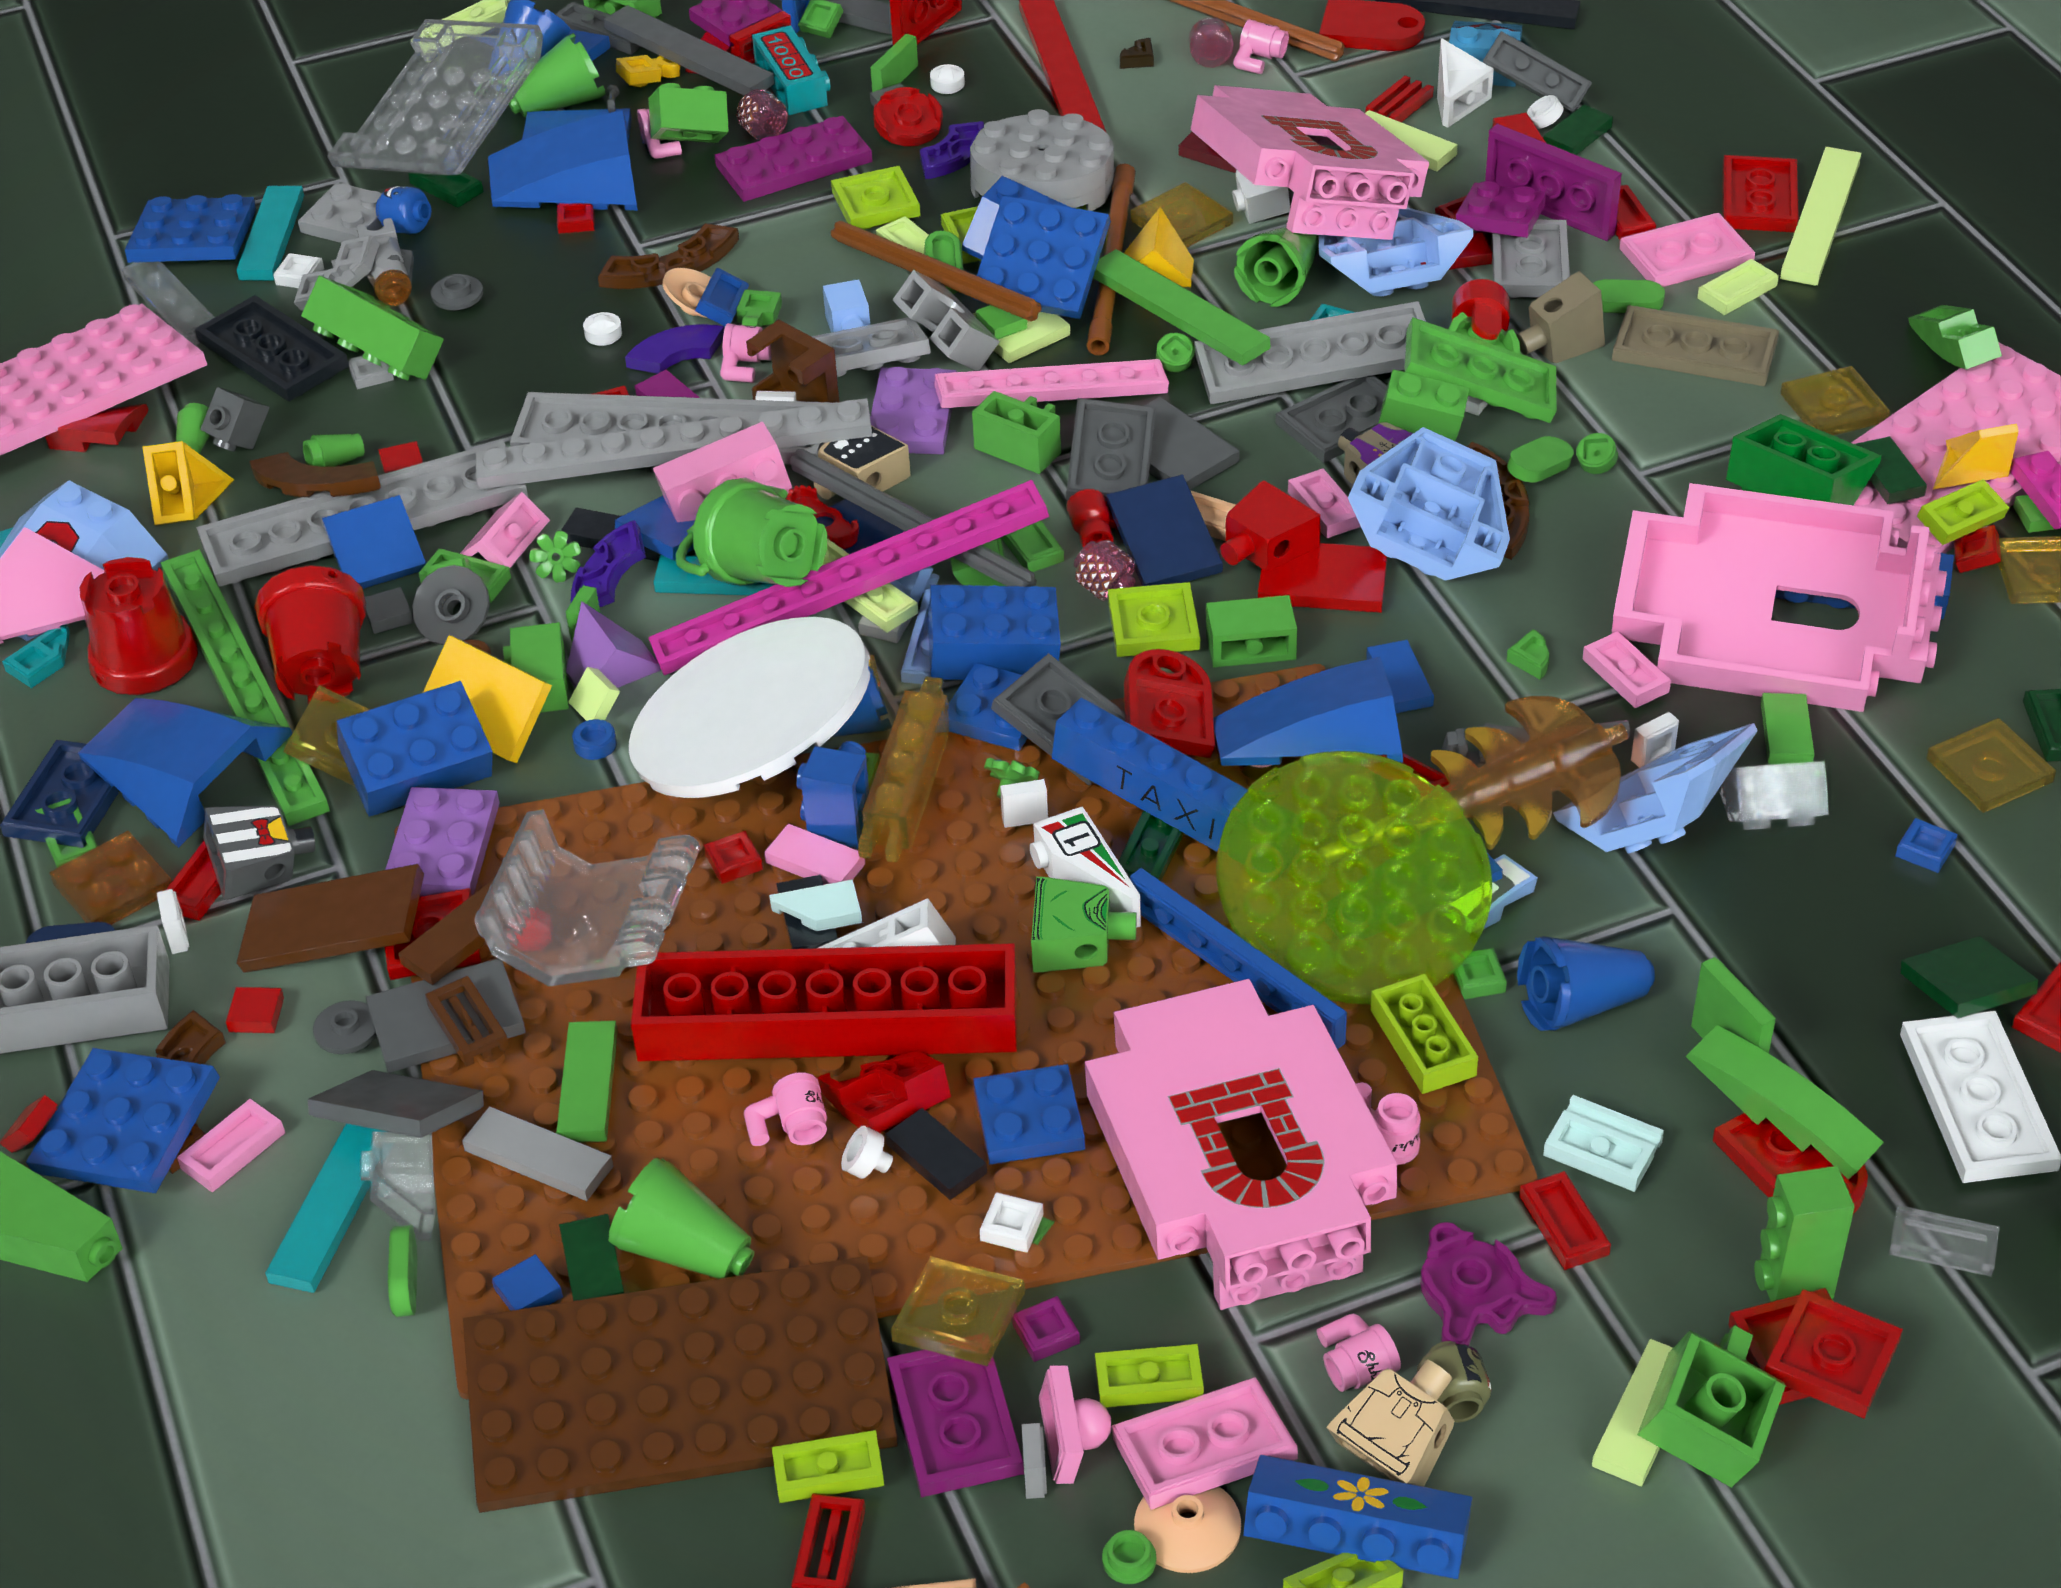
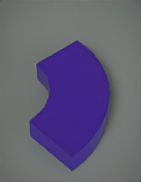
M978 121L950 125L949 132L942 141L933 146L919 149L925 179L944 176L970 163V146L979 131L984 128V122Z
M708 324L686 325L659 332L640 342L626 355V367L658 374L680 361L695 358L711 359L723 341L724 326Z
M635 520L616 528L593 547L595 550L593 555L586 562L583 568L579 567L576 572L571 589V602L583 585L596 588L599 607L615 602V589L621 576L632 565L646 558L640 527Z

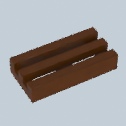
M468 975L425 994L430 1011L466 1067L475 1063L474 1056L481 1054L483 1059L491 1056V1049L498 1046L500 1051L509 1048L506 1033ZM464 993L490 1035L483 1038L456 996L457 994ZM441 1001H447L472 1040V1043L467 1044Z

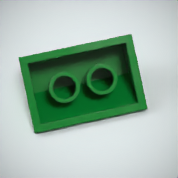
M1779 414L1733 436L1726 480L1741 486L1743 491L1853 506L1880 464L1882 455Z

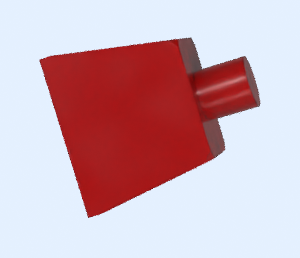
M1263 480L1228 512L1226 516V542L1220 547L1221 555L1228 564L1233 566L1247 559L1263 570H1272L1320 546L1321 514Z

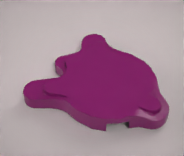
M1450 1222L1439 1223L1429 1232V1249L1427 1251V1259L1421 1269L1420 1284L1422 1294L1428 1305L1442 1319L1441 1342L1453 1341L1469 1346L1475 1327L1479 1323L1488 1324L1496 1333L1506 1334L1512 1330L1516 1321L1522 1315L1545 1316L1551 1314L1557 1304L1556 1292L1552 1288L1528 1277L1521 1269L1518 1259L1497 1239H1495L1494 1246L1486 1242L1473 1240L1474 1233L1463 1231Z

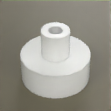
M866 1126L858 1128L844 1150L841 1161L842 1169L860 1179L867 1177L873 1169L886 1173L892 1164L893 1156L883 1151V1134Z

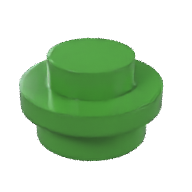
M1134 1530L1120 1531L1107 1542L1103 1549V1567L1108 1576L1123 1584L1139 1583L1153 1573L1156 1566V1551L1153 1544L1142 1533Z

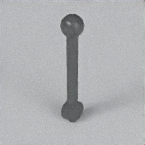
M611 84L606 88V94L609 97V100H607L609 113L616 111L615 98L619 94V88Z

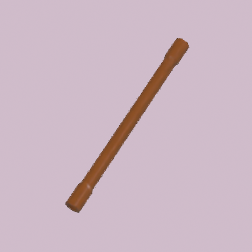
M1120 164L1114 171L1113 195L1109 214L1111 222L1105 239L1103 256L1115 249L1121 252L1123 249L1130 196L1133 193L1136 175L1134 167L1129 164ZM1101 282L1098 283L1094 315L1090 323L1087 341L1088 351L1098 356L1104 355L1109 351L1112 334L1111 321L1116 291Z

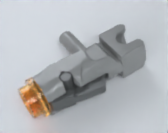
M384 219V226L376 231L368 230L365 224H359L356 227L358 237L373 235L380 243L372 269L366 275L374 287L376 296L379 300L390 306L403 304L408 299L412 290L413 252L400 249L392 219ZM336 259L331 260L333 268H334Z

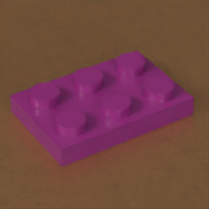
M988 1336L887 1358L888 1371L921 1497L1024 1474L1023 1459Z

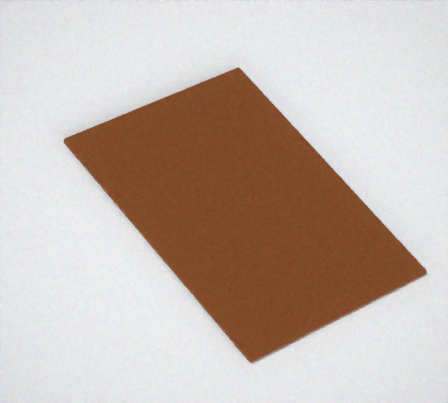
M1312 664L1211 682L1213 718L1255 696L1291 681L1325 671L1326 668L1321 664ZM1125 698L1110 700L1125 712ZM945 730L860 744L866 752L880 755V767L870 794L872 820L859 849H855L863 852L865 855V865L853 879L861 909L862 923L835 928L837 937H843L928 898L955 935V945L1015 943L1017 1052L925 1054L944 1063L951 1093L950 1098L926 1109V1111L987 1164L986 1175L952 1200H949L886 1145L885 1134L897 1125L881 1132L884 1136L883 1151L893 1156L892 1164L886 1173L873 1169L867 1177L860 1179L844 1171L841 1167L842 1156L847 1143L858 1127L845 1118L822 1092L821 1097L827 1115L825 1123L827 1131L822 1139L809 1145L792 1143L788 1134L783 1130L780 1116L777 1114L765 1119L770 1138L769 1141L762 1146H754L750 1142L744 1110L753 1103L773 1096L772 1090L774 1085L783 1077L794 1073H808L815 1077L830 1073L831 1078L843 1081L859 1077L860 1065L886 1061L898 1055L637 1061L631 1029V1017L638 953L791 949L783 913L778 914L772 911L769 895L778 894L776 883L801 879L803 877L767 864L764 852L788 824L807 831L806 821L801 820L800 817L803 795L802 790L797 788V774L800 765L808 762L811 753L797 755L794 757L797 764L765 781L760 775L739 783L740 789L738 791L703 798L674 797L653 790L647 782H640L498 807L474 894L500 874L531 894L533 906L527 911L535 910L549 919L551 940L550 945L540 954L521 955L508 947L505 927L480 947L482 963L497 958L502 959L526 1033L507 1038L509 1048L500 1051L498 1046L491 1049L492 1055L485 1059L482 1058L481 1054L474 1056L475 1063L467 1067L458 1053L421 1063L422 1079L483 1090L484 1107L429 1134L456 1381L460 1397L469 1400L463 1318L510 1311L494 1290L492 1278L536 1254L561 1286L563 1297L552 1304L573 1301L559 1224L604 1214L609 1215L610 1224H612L618 1207L620 1206L626 1210L633 1197V1194L628 1192L633 1181L643 1168L657 1157L670 1161L751 1237L749 1248L754 1250L755 1253L743 1275L868 1256L878 1318L1209 1253L1205 1247L1186 1254H1178L1158 1260L1087 1097L1085 1061L1119 1053L1115 1041L1114 1012L1234 983V981L1142 916L1141 926L1137 927L1136 940H1109L1108 962L1103 966L1033 972L1031 938L1036 876H1049L1044 868L1038 869L1035 866L1031 857L1030 843L1034 842L1033 824L1004 827L1001 799L996 796L1000 780L991 777V771L984 769L987 758L1003 760L1010 763V765L1015 760L1026 767H1033L1040 772L1038 780L1044 779L1047 788L1048 818L1083 806L1117 860H1119L1143 810L1096 783L1088 786L1062 764L1053 760L1048 753L1028 738L1020 751ZM1216 738L1211 758L1185 754L1305 821L1298 857L1274 884L1185 833L1161 882L1282 967L1284 957L1325 942L1347 972L1346 984L1321 993L1347 1012L1346 1042L1338 1049V1052L1355 1084L1363 1082L1370 1085L1372 1089L1371 1108L1373 1110L1378 1108L1380 1100L1386 1095L1401 1093L1410 1096L1416 1102L1421 1118L1418 1155L1406 1164L1397 1165L1396 1198L1365 1206L1371 1220L1518 1192L1521 1185L1536 1181L1537 1173L1460 992L1429 914L1348 948L1343 947L1322 921L1321 907L1402 852L1398 840L1366 849L1328 866H1324L1318 852L1320 849L1356 835L1388 818L1370 773L1357 766L1358 763H1347L1346 756H1321L1320 764H1303L1301 756L1283 757V767L1277 776L1267 780H1255L1245 776L1241 772L1239 765L1221 766ZM1348 793H1350V795H1349L1350 804H1351V802L1357 800V804H1356L1355 806H1353V807L1351 806L1350 809H1347V808H1348V803H1347V795H1348ZM1361 797H1364L1366 801V809L1363 812V803L1360 799ZM397 826V827L395 828V831H394L395 837H396V834H397V831H398V827H399V826ZM746 831L762 859L763 870L721 884L705 856L704 844ZM464 966V967L454 968V969L451 970L450 972L456 971V970H459V969H463V968H466V967H470V966ZM1422 974H1426L1478 1055L1476 1077L1425 1094L1420 1092L1370 1011L1372 990ZM418 975L411 976V983L424 980ZM1262 1002L1268 1016L1278 1014ZM616 1021L618 1034L607 1141L579 1142L611 1155L613 1168L588 1201L465 1151L462 1140L489 1106L556 1133L569 1022ZM1068 1064L1085 1136V1150L989 1164L974 1092L973 1078ZM1261 1112L1217 1123L1237 1167L1243 1175L1250 1179L1264 1181L1274 1179L1285 1171L1287 1164ZM996 1192L1042 1203L1043 1217L1054 1221V1224L1038 1245L1031 1243L1028 1253L980 1241V1228ZM615 1246L624 1293L717 1279L626 1252Z

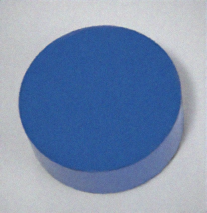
M593 719L579 724L572 734L575 752L584 759L597 760L605 758L617 746L615 729L609 722Z

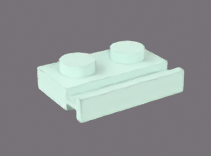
M1572 1095L1568 1108L1563 1111L1545 1142L1543 1156L1635 1192L1654 1158L1656 1149L1662 1144L1664 1130Z

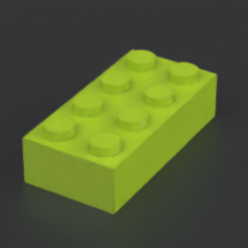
M1426 974L1371 991L1370 1011L1422 1094L1477 1076L1478 1055Z

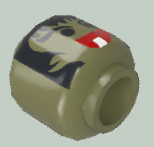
M1444 1341L1434 1345L1418 1364L1417 1372L1427 1359L1443 1368L1453 1379L1437 1401L1448 1409L1452 1418L1457 1423L1475 1418L1481 1413L1491 1397V1383L1482 1357L1475 1348L1466 1344Z

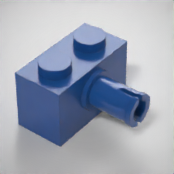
M846 741L840 745L839 750L815 746L808 762L800 765L797 774V788L802 790L803 795L800 817L801 820L806 821L807 831L855 849H859L872 820L867 755H865L866 750L860 744Z

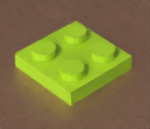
M900 166L831 180L832 193L848 224L867 230L873 226L891 223L904 216L908 219L921 216L920 203Z
M1190 582L1108 589V606L1117 657L1136 656L1141 652L1152 649H1164L1174 652L1200 650V634Z

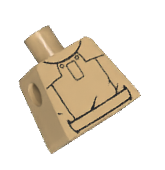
M1428 1359L1411 1382L1387 1368L1371 1381L1326 1428L1339 1445L1389 1480L1424 1487L1454 1426L1455 1421L1448 1409L1437 1401L1453 1378L1443 1368Z

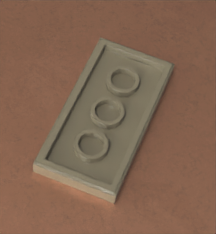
M1628 305L1613 348L1612 361L1765 386L1780 330Z

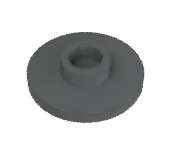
M463 274L449 275L438 281L431 290L433 303L446 310H461L471 307L479 302L483 296L481 282L475 277Z
M349 1000L335 1003L324 1009L317 1016L313 1025L316 1043L323 1050L333 1054L357 1052L368 1046L377 1036L368 1005L361 1001Z

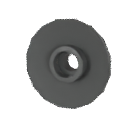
M457 565L438 568L425 577L415 593L412 604L413 620L419 632L431 642L445 645L449 635L463 641L470 639L476 635L486 621L490 607L488 589L482 578L469 568ZM458 603H461L460 610L457 614L453 615V608Z

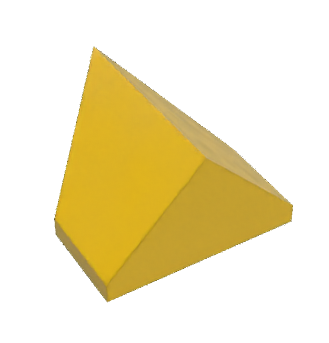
M1159 207L1124 254L1181 287L1191 288L1194 259L1162 208Z
M2011 424L1977 430L1946 440L1947 449L1932 490L1974 483L1982 479L1991 480L2008 477L2019 432L2018 425Z
M183 441L143 447L155 526L196 520L235 480Z

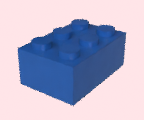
M930 585L928 610L930 679L964 680L975 662L1023 675L1048 653L1059 661L1061 641L1056 587Z
M461 681L337 720L338 747L368 817L406 805L411 787L455 789L492 776L493 751Z

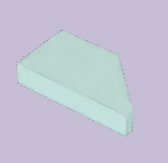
M853 879L769 895L773 912L790 914L801 919L802 925L815 931L862 923L861 909Z

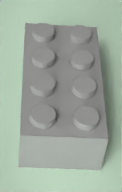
M158 925L0 947V1054L168 1029L170 961Z

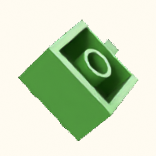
M1734 1325L1730 1332L1721 1338L1719 1345L1689 1330L1668 1353L1637 1435L1732 1488L1759 1462L1786 1385L1778 1378L1745 1361L1753 1337L1752 1334Z

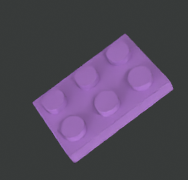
M881 367L870 416L871 426L907 444L909 453L944 454L952 408H941L934 385L935 374L957 371L940 368Z
M411 787L385 870L418 864L424 872L420 896L471 888V893L474 895L500 804L498 792L493 790Z

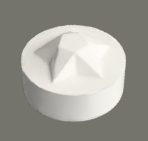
M950 64L935 67L930 72L931 88L941 94H953L960 91L965 85L963 69Z
M1548 95L1535 101L1528 109L1527 114L1536 128L1542 129L1553 124L1562 115L1564 108L1556 96Z
M596 313L589 316L583 323L585 338L591 344L597 346L610 345L622 336L620 318L613 313Z

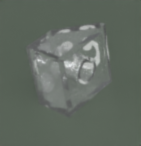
M1825 761L1733 767L1719 787L1728 820L1730 822H1743V830L1771 828L1770 819L1787 818L1788 827L1815 825V816L1829 815Z

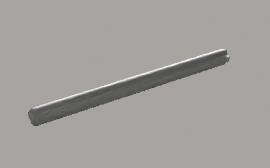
M797 449L795 454L789 459L793 471L904 531L934 520L804 449ZM983 545L953 556L955 559L1005 586H1036L1037 581L1032 571Z

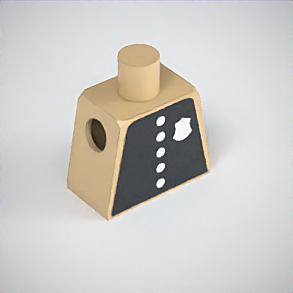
M871 426V437L827 442L819 449V458L881 491H885L911 476L908 445ZM814 482V487L822 498L828 500L836 495V493Z

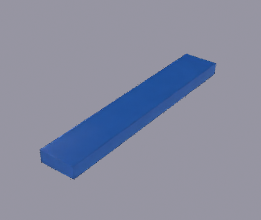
M1140 868L1130 876L1131 882L1140 894V915L1232 981L1238 982L1250 979L1260 1000L1277 1013L1314 1005L1337 1050L1345 1044L1347 1012L1144 869Z

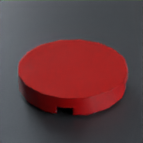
M913 87L895 88L885 92L880 97L877 105L875 104L873 110L874 127L881 137L893 144L919 146L930 142L939 134L943 123L942 106L933 95L928 93V96L920 93V89Z

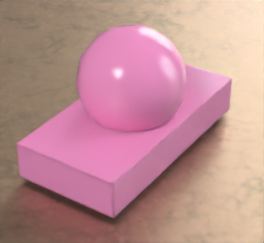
M1068 1365L1050 1366L1047 1369L1039 1394V1402L1052 1476L1056 1484H1074L1084 1454L1083 1450L1098 1448L1111 1433V1416L1107 1408L1097 1400L1090 1398L1074 1400Z

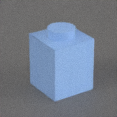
M859 279L823 286L825 316L831 332L870 325L869 305Z

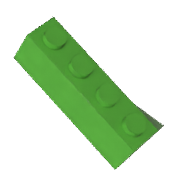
M320 275L301 315L315 323L312 330L332 339L335 335L338 336L337 344L357 353L359 349L363 350L364 354L362 357L379 366H381V361L390 365L388 368L389 373L409 381L411 375L424 380L427 379L444 341V338L419 323L409 320V317L390 309L391 306L375 300L371 294Z

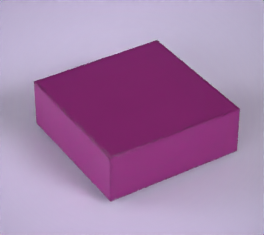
M1058 1296L1012 1314V1325L1033 1362L1080 1344V1333Z

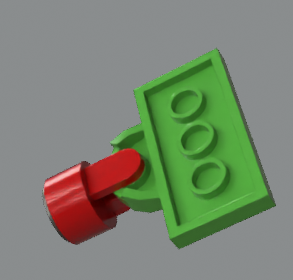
M1475 279L1460 286L1453 297L1452 322L1448 329L1412 317L1406 332V373L1470 388L1468 396L1483 400L1494 407H1504L1519 412L1529 419H1539L1551 423L1557 412L1556 366L1520 354V342L1514 329L1507 331L1510 322V299L1506 290L1497 282L1488 279Z

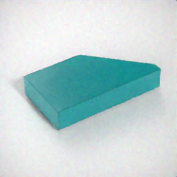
M61 625L60 628L46 631L4 659L2 663L5 671L28 687L33 688L64 667L70 637L68 625Z

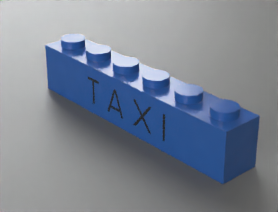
M1082 697L1056 721L1052 759L1154 817L1159 818L1170 826L1179 829V831L1273 884L1297 859L1305 821Z

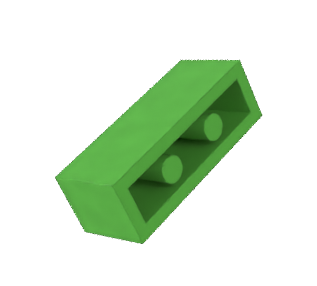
M1838 1166L1777 1175L1773 1197L1767 1199L1769 1218L1767 1228L1761 1230V1257L1754 1264L1757 1285L1761 1291H1767L1771 1302L1799 1295L1802 1289L1811 1292L1826 1288L1831 1299H1834L1855 1208Z

